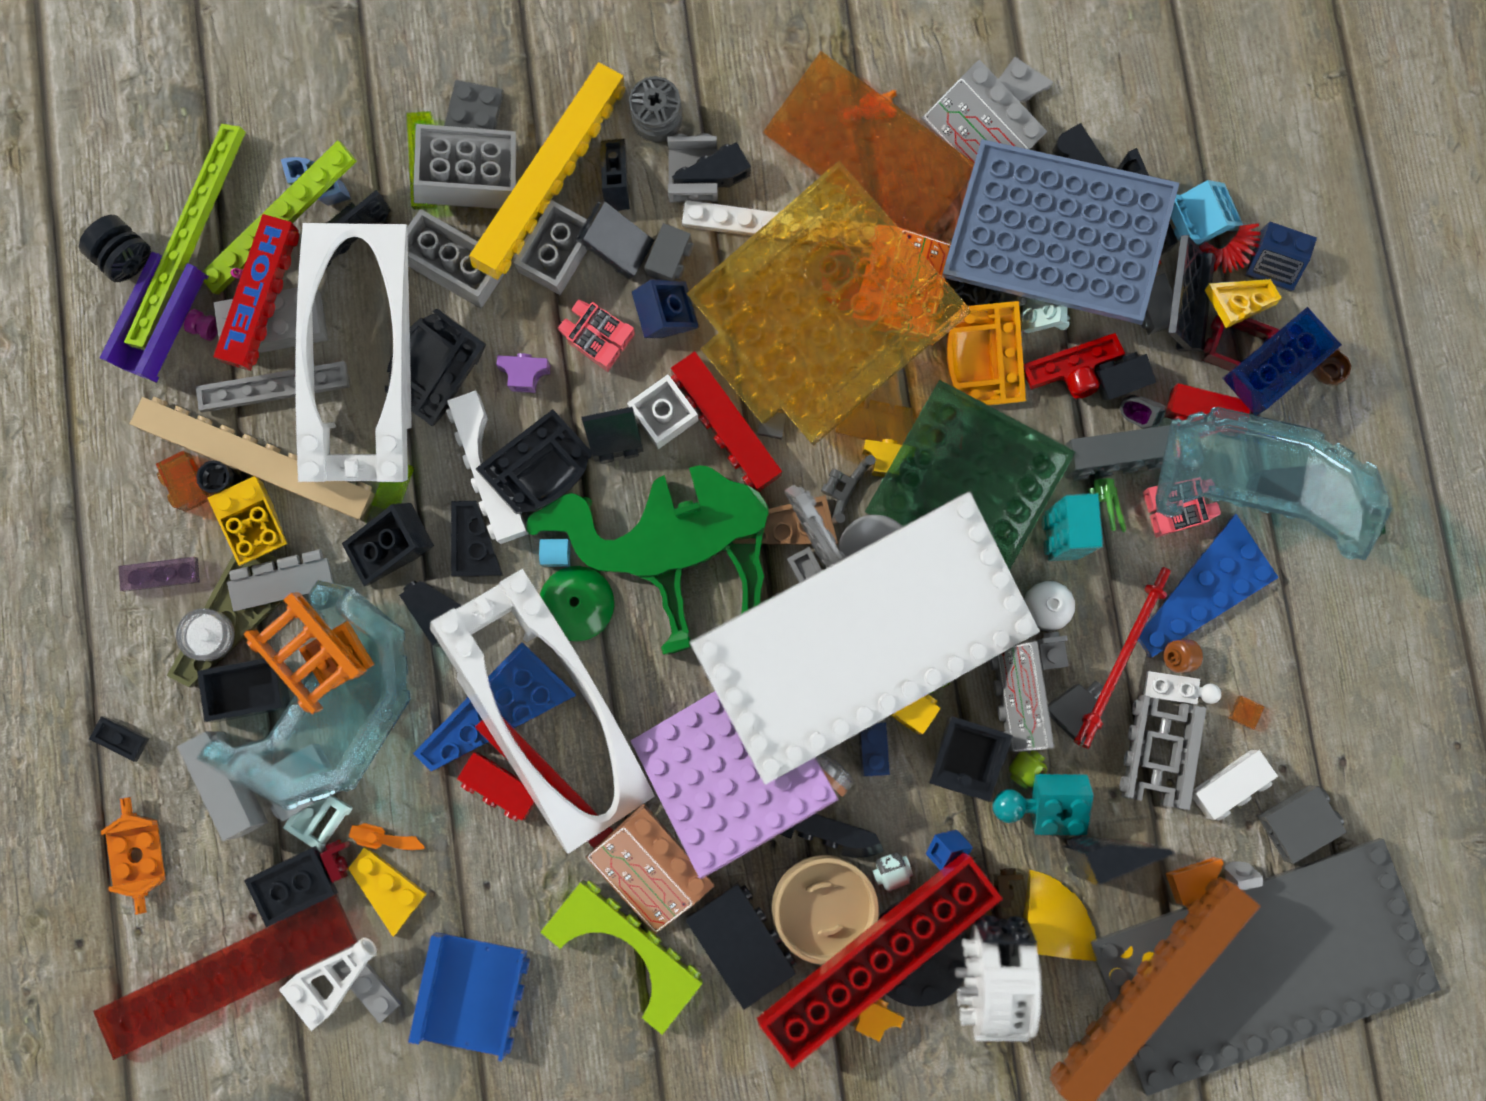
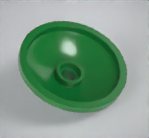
M570 566L555 572L548 578L540 592L541 599L568 641H585L597 636L608 626L614 613L615 601L611 586L600 573L588 567ZM574 597L579 599V604L575 607L570 605V601Z

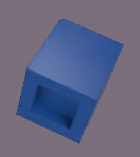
M958 830L935 834L926 855L939 870H942L963 852L969 855L973 846Z

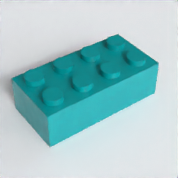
M1098 494L1067 495L1044 512L1045 515H1042V529L1046 530L1047 540H1044L1043 548L1044 554L1048 555V561L1079 560L1103 547Z

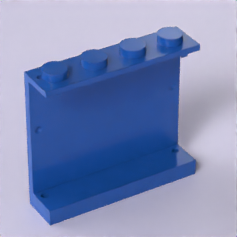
M439 932L431 935L408 1043L419 1045L424 1040L498 1055V1061H502L506 1054H510L514 1038H510L512 1027H516L519 1011H515L517 1000L521 1001L525 985L521 984L522 975L527 974L530 958H526L528 950Z

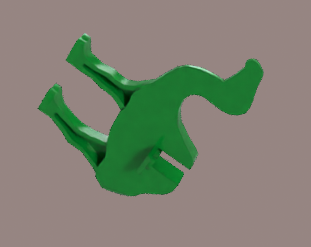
M699 465L689 468L699 503H693V500L679 503V508L675 509L665 475L658 477L652 484L648 501L638 524L630 532L615 540H604L597 534L590 508L592 499L580 497L573 493L566 494L550 505L534 512L528 517L526 528L530 535H537L541 531L567 532L576 554L587 566L599 571L632 574L650 581L658 587L672 632L668 640L661 646L664 656L692 648L689 629L684 616V601L681 593L683 569L704 563L721 552H727L742 581L741 614L760 604L764 574L759 555L762 536L769 514L768 505L761 494L752 487L728 480L708 466ZM756 538V544H734L736 540Z

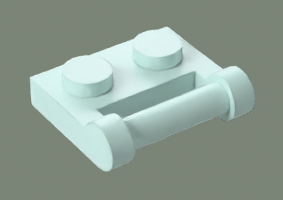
M329 794L291 816L283 828L309 846H317L319 852L323 853L326 850V843L344 816L349 815L353 808L346 802ZM330 806L337 809L320 836L318 838L314 837L312 833Z

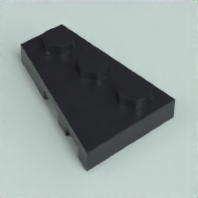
M451 501V577L503 576L479 503L477 501Z

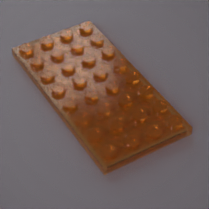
M822 51L817 55L762 132L766 137L887 226L903 228L924 236L930 234L970 180L974 167L973 161Z

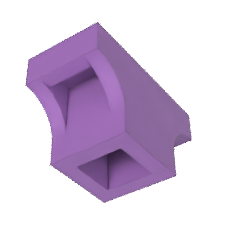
M519 353L517 357L497 355V367L501 372L508 374L507 386L512 392L536 393L538 380L542 376L550 374V363L547 358H532V355Z

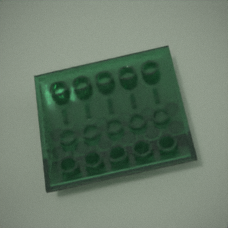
M939 380L866 508L865 513L868 515L887 516L904 527L957 497L970 492L1010 571L1076 452Z

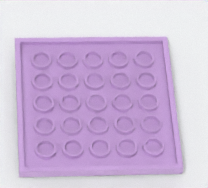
M715 691L631 740L698 877L701 879L839 800L816 757L765 785Z

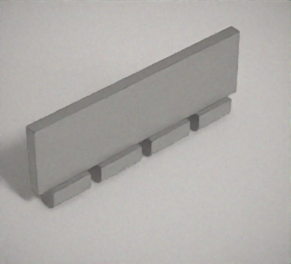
M318 549L302 553L303 564H301L299 555L277 559L278 570H276L274 561L252 565L253 576H251L249 567L230 571L231 581L227 582L233 612L281 601L294 592L306 595L335 588L328 558H323L322 551Z

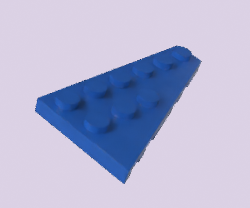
M1237 514L1230 518L1227 525L1217 534L1206 551L1196 560L1157 612L1147 621L1138 641L1149 658L1165 650L1168 643L1174 640H1181L1279 578Z
M523 642L487 677L501 716L513 728L577 696ZM467 697L413 753L430 771H435L489 742L475 728L482 718L470 699Z

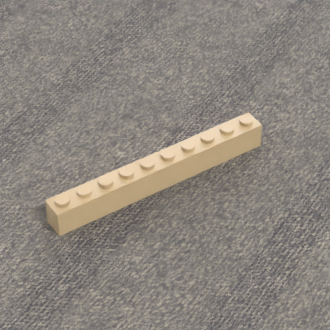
M153 396L152 400L144 397L141 398L130 421V425L366 523L378 496L371 491V486L360 481L357 482V485L348 481L298 482L297 455L289 453L288 457L280 454L281 449L268 443L265 447L257 444V439L246 434L242 438L234 435L236 431L227 426L214 427L212 426L213 421L198 415L197 419L190 417L191 412L176 406L174 410L166 407L168 402Z

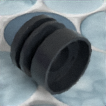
M110 214L94 221L84 231L78 245L80 252L89 261L97 265L98 269L113 282H123L135 276L145 266L151 254V247L137 233L133 232L132 228L120 217Z

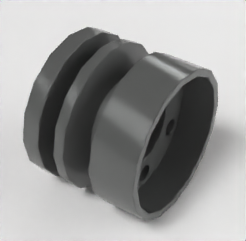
M658 76L647 77L636 83L629 97L634 129L639 136L647 141L656 143L667 141V137H673L679 131L683 119L678 89L666 78Z

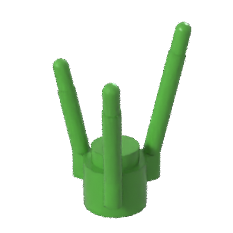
M1104 478L1095 480L1094 488L1089 489V494H1098L1099 502H1107L1109 523L1113 532L1116 530L1113 510L1114 503L1121 530L1125 532V521L1114 479Z

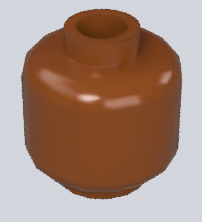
M1191 639L1174 640L1168 643L1163 654L1166 666L1175 673L1193 672L1200 667L1203 661V651L1200 645Z

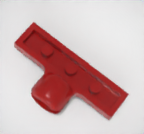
M1116 333L1025 363L1023 364L1024 376L1031 390L1063 380L1066 382L1072 397L1082 399L1094 394L1099 389L1100 381L1094 369L1103 363L1122 359L1125 352Z

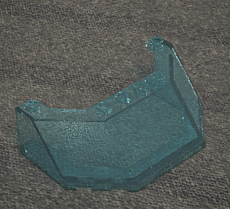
M1221 407L1212 408L1208 414L1202 411L1191 414L1184 421L1179 418L1171 421L1155 497L1157 513H1161L1166 517L1181 515L1184 509L1183 503L1201 497H1207L1213 501H1226L1239 507L1247 506L1265 513L1282 514L1291 519H1304L1333 538L1342 556L1348 559L1366 561L1393 508L1378 468L1370 462L1365 464L1353 458L1355 453L1340 443L1334 446L1324 440L1325 434L1317 429Z
M318 580L311 589L308 596L309 604L322 616V619L331 630L348 621L375 665L366 669V672L359 678L349 679L327 692L318 700L323 707L320 712L311 714L304 711L298 704L299 699L295 695L266 739L235 748L222 741L213 740L205 745L196 758L216 772L287 811L298 808V805L307 802L314 803L329 798L331 794L340 791L347 792L355 789L411 700L410 690H407L406 685L408 663L407 656L404 655L403 650L405 630L352 587ZM313 672L308 675L303 683L310 693L320 685Z

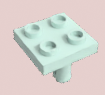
M1026 297L1027 304L1023 305L1022 315L1023 332L1031 333L1051 327L1065 330L1069 327L1070 322L1067 321L1070 320L1069 315H1067L1068 307Z

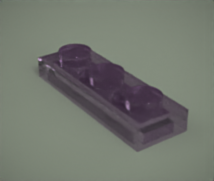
M197 557L118 566L120 591L123 592L200 583Z

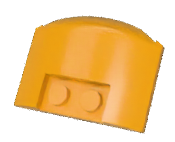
M1019 301L958 307L948 333L947 362L953 387L964 401V406L976 407L1025 402Z

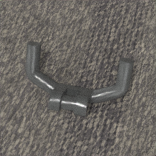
M873 455L865 457L850 477L836 469L831 470L830 478L827 484L823 485L821 492L837 500L832 516L834 524L838 525L845 521L844 511L858 482L869 467L875 463L876 459ZM838 482L845 485L842 492L835 489Z

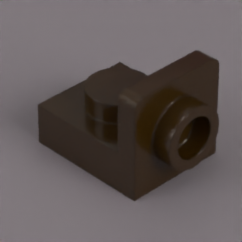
M1016 868L1000 869V873L993 874L994 888L1002 897V900L996 904L999 908H1011L1010 901L1014 900L1013 886L1009 885V881L1024 880V875L1016 872Z

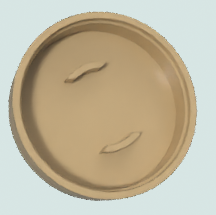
M816 855L797 862L782 876L773 895L772 916L779 936L795 955L815 964L826 963L878 921V900L871 882L854 864L837 856Z

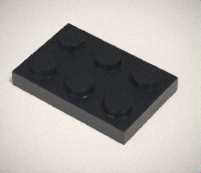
M317 846L244 880L265 927L275 924L338 893L334 882L332 883Z

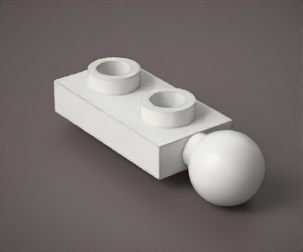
M1147 671L1144 695L1161 700L1194 705L1198 703V697H1201L1205 703L1214 704L1220 700L1221 690L1215 684H1206L1203 687H1199L1200 679Z

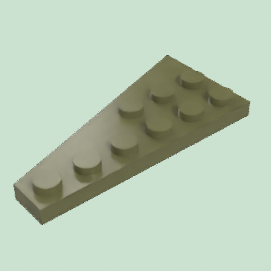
M269 553L241 566L238 565L233 555L203 610L221 612L232 622L235 638L228 653L245 638L244 633L246 631L256 628L284 601L281 600L233 612L227 582L231 581L229 572L249 567L251 576H253L252 565L274 561L276 570H278L277 559L279 558ZM182 647L167 676L187 687L193 688L198 683L197 671L214 668L226 655L214 661H201L188 655Z

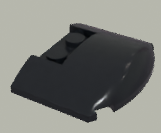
M440 309L433 310V314L424 319L420 318L410 327L411 411L431 426H434L445 414L446 409H449L447 401L454 398L474 365L478 364L486 346L485 342ZM393 354L390 358L387 368V372H390L389 385L392 372ZM385 385V392L388 393L389 386Z
M552 409L476 467V471L515 514H522V512H530L548 506L571 490L584 474L592 453L586 444Z

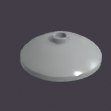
M883 515L860 517L853 521L843 532L838 551H842L848 557L903 526L892 518Z

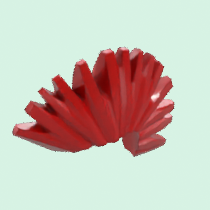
M1259 223L1239 226V230L1234 238L1223 249L1217 250L1216 247H1213V245L1206 241L1199 246L1202 252L1215 255L1214 272H1216L1221 262L1223 273H1226L1227 268L1232 273V266L1238 271L1236 262L1242 268L1245 267L1242 262L1246 264L1250 262L1242 251L1255 256L1256 253L1248 246L1259 247V244L1253 241H1260V239L1253 236H1259L1261 233L1259 231H1251L1259 227Z

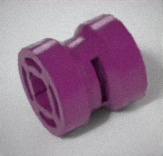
M192 309L185 318L184 330L193 335L199 334L201 338L212 341L218 333L216 317L212 315L205 316L202 311Z

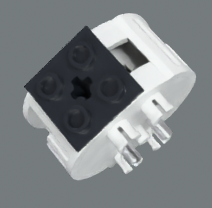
M983 916L975 921V925L971 930L970 940L963 939L962 941L964 956H970V958H966L965 964L967 968H956L955 970L957 978H965V987L957 989L958 1006L969 1005L968 1009H960V1021L962 1026L972 1025L975 1041L1029 1042V1038H1034L1037 1033L1041 1000L1040 970L1036 949L1037 940L1027 919L1018 916H1012L1009 919Z

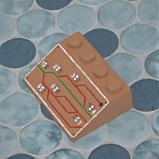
M644 803L585 856L655 934L693 906L715 886L713 879L709 875L702 879L698 877L684 847Z

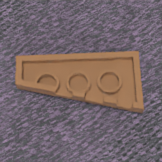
M826 495L816 497L814 499L817 504L813 507L822 517V523L826 530L828 529L836 540L835 545H838ZM791 504L768 509L769 514L761 545H812ZM756 538L736 540L734 544H756Z

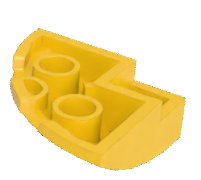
M1029 870L1023 918L1028 920L1037 940V954L1096 961L1091 941L1097 939L1096 933L1083 903L1075 893H1072L1057 879L1038 871Z

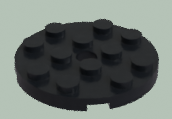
M902 901L890 905L889 908L878 916V920ZM962 931L889 990L886 995L901 1004L915 1007L934 1005L951 996L965 979L957 978L955 970L956 968H967L965 964L966 958H970V956H964V946H962L963 939L969 940L966 931Z

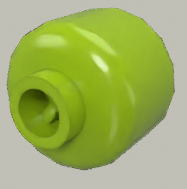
M1031 750L1030 753L1019 751L1009 765L1010 778L1025 789L1029 786L1034 787L1035 774H1046L1048 771V767L1043 763L1045 757L1035 750Z

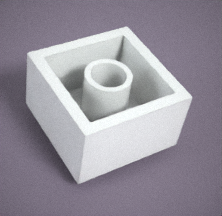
M666 375L627 403L628 407L633 406L638 423L658 449L699 421L698 414L669 375Z

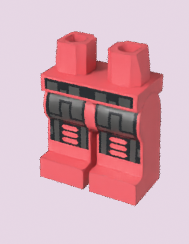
M578 300L572 308V313L580 317L579 321L575 325L565 318L558 329L566 337L569 345L576 348L608 372L621 355L620 351L623 352L635 335L634 328L613 317L592 302L589 305L584 301Z
M1197 477L1172 484L1149 487L1143 491L1148 513L1156 512L1150 516L1156 538L1204 525L1210 522L1211 519L1221 515L1219 504L1217 502L1205 504L1203 497L1214 492L1211 479L1198 480ZM1175 507V509L1164 510V509H1168V508Z

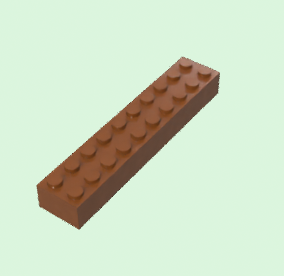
M1222 877L1213 879L1206 886V893L1200 900L1196 899L1189 906L1187 916L1183 920H1178L1172 926L1170 936L1166 940H1161L1155 946L1153 956L1149 960H1144L1139 965L1137 975L1131 981L1128 980L1122 985L1119 991L1120 995L1114 1001L1111 1000L1105 1005L1102 1010L1103 1015L1098 1021L1094 1020L1088 1025L1085 1030L1086 1035L1081 1041H1076L1071 1045L1068 1050L1069 1055L1064 1061H1059L1054 1065L1049 1079L1057 1092L1067 1101H1096L1260 908V905L1236 884Z

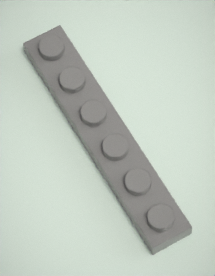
M344 361L314 366L315 393L350 387L347 364ZM296 369L196 386L198 409L203 413L296 397Z

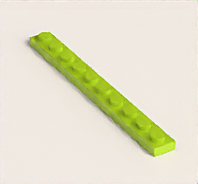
M221 124L124 341L127 345L145 350L193 254L246 131L240 126Z

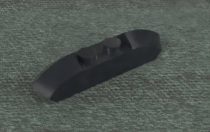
M813 814L780 833V835L791 839L796 830L799 831V837L813 841L815 836L824 839L823 844L837 849L839 844L843 845L841 855L845 857L864 858L884 852L874 832L818 814Z

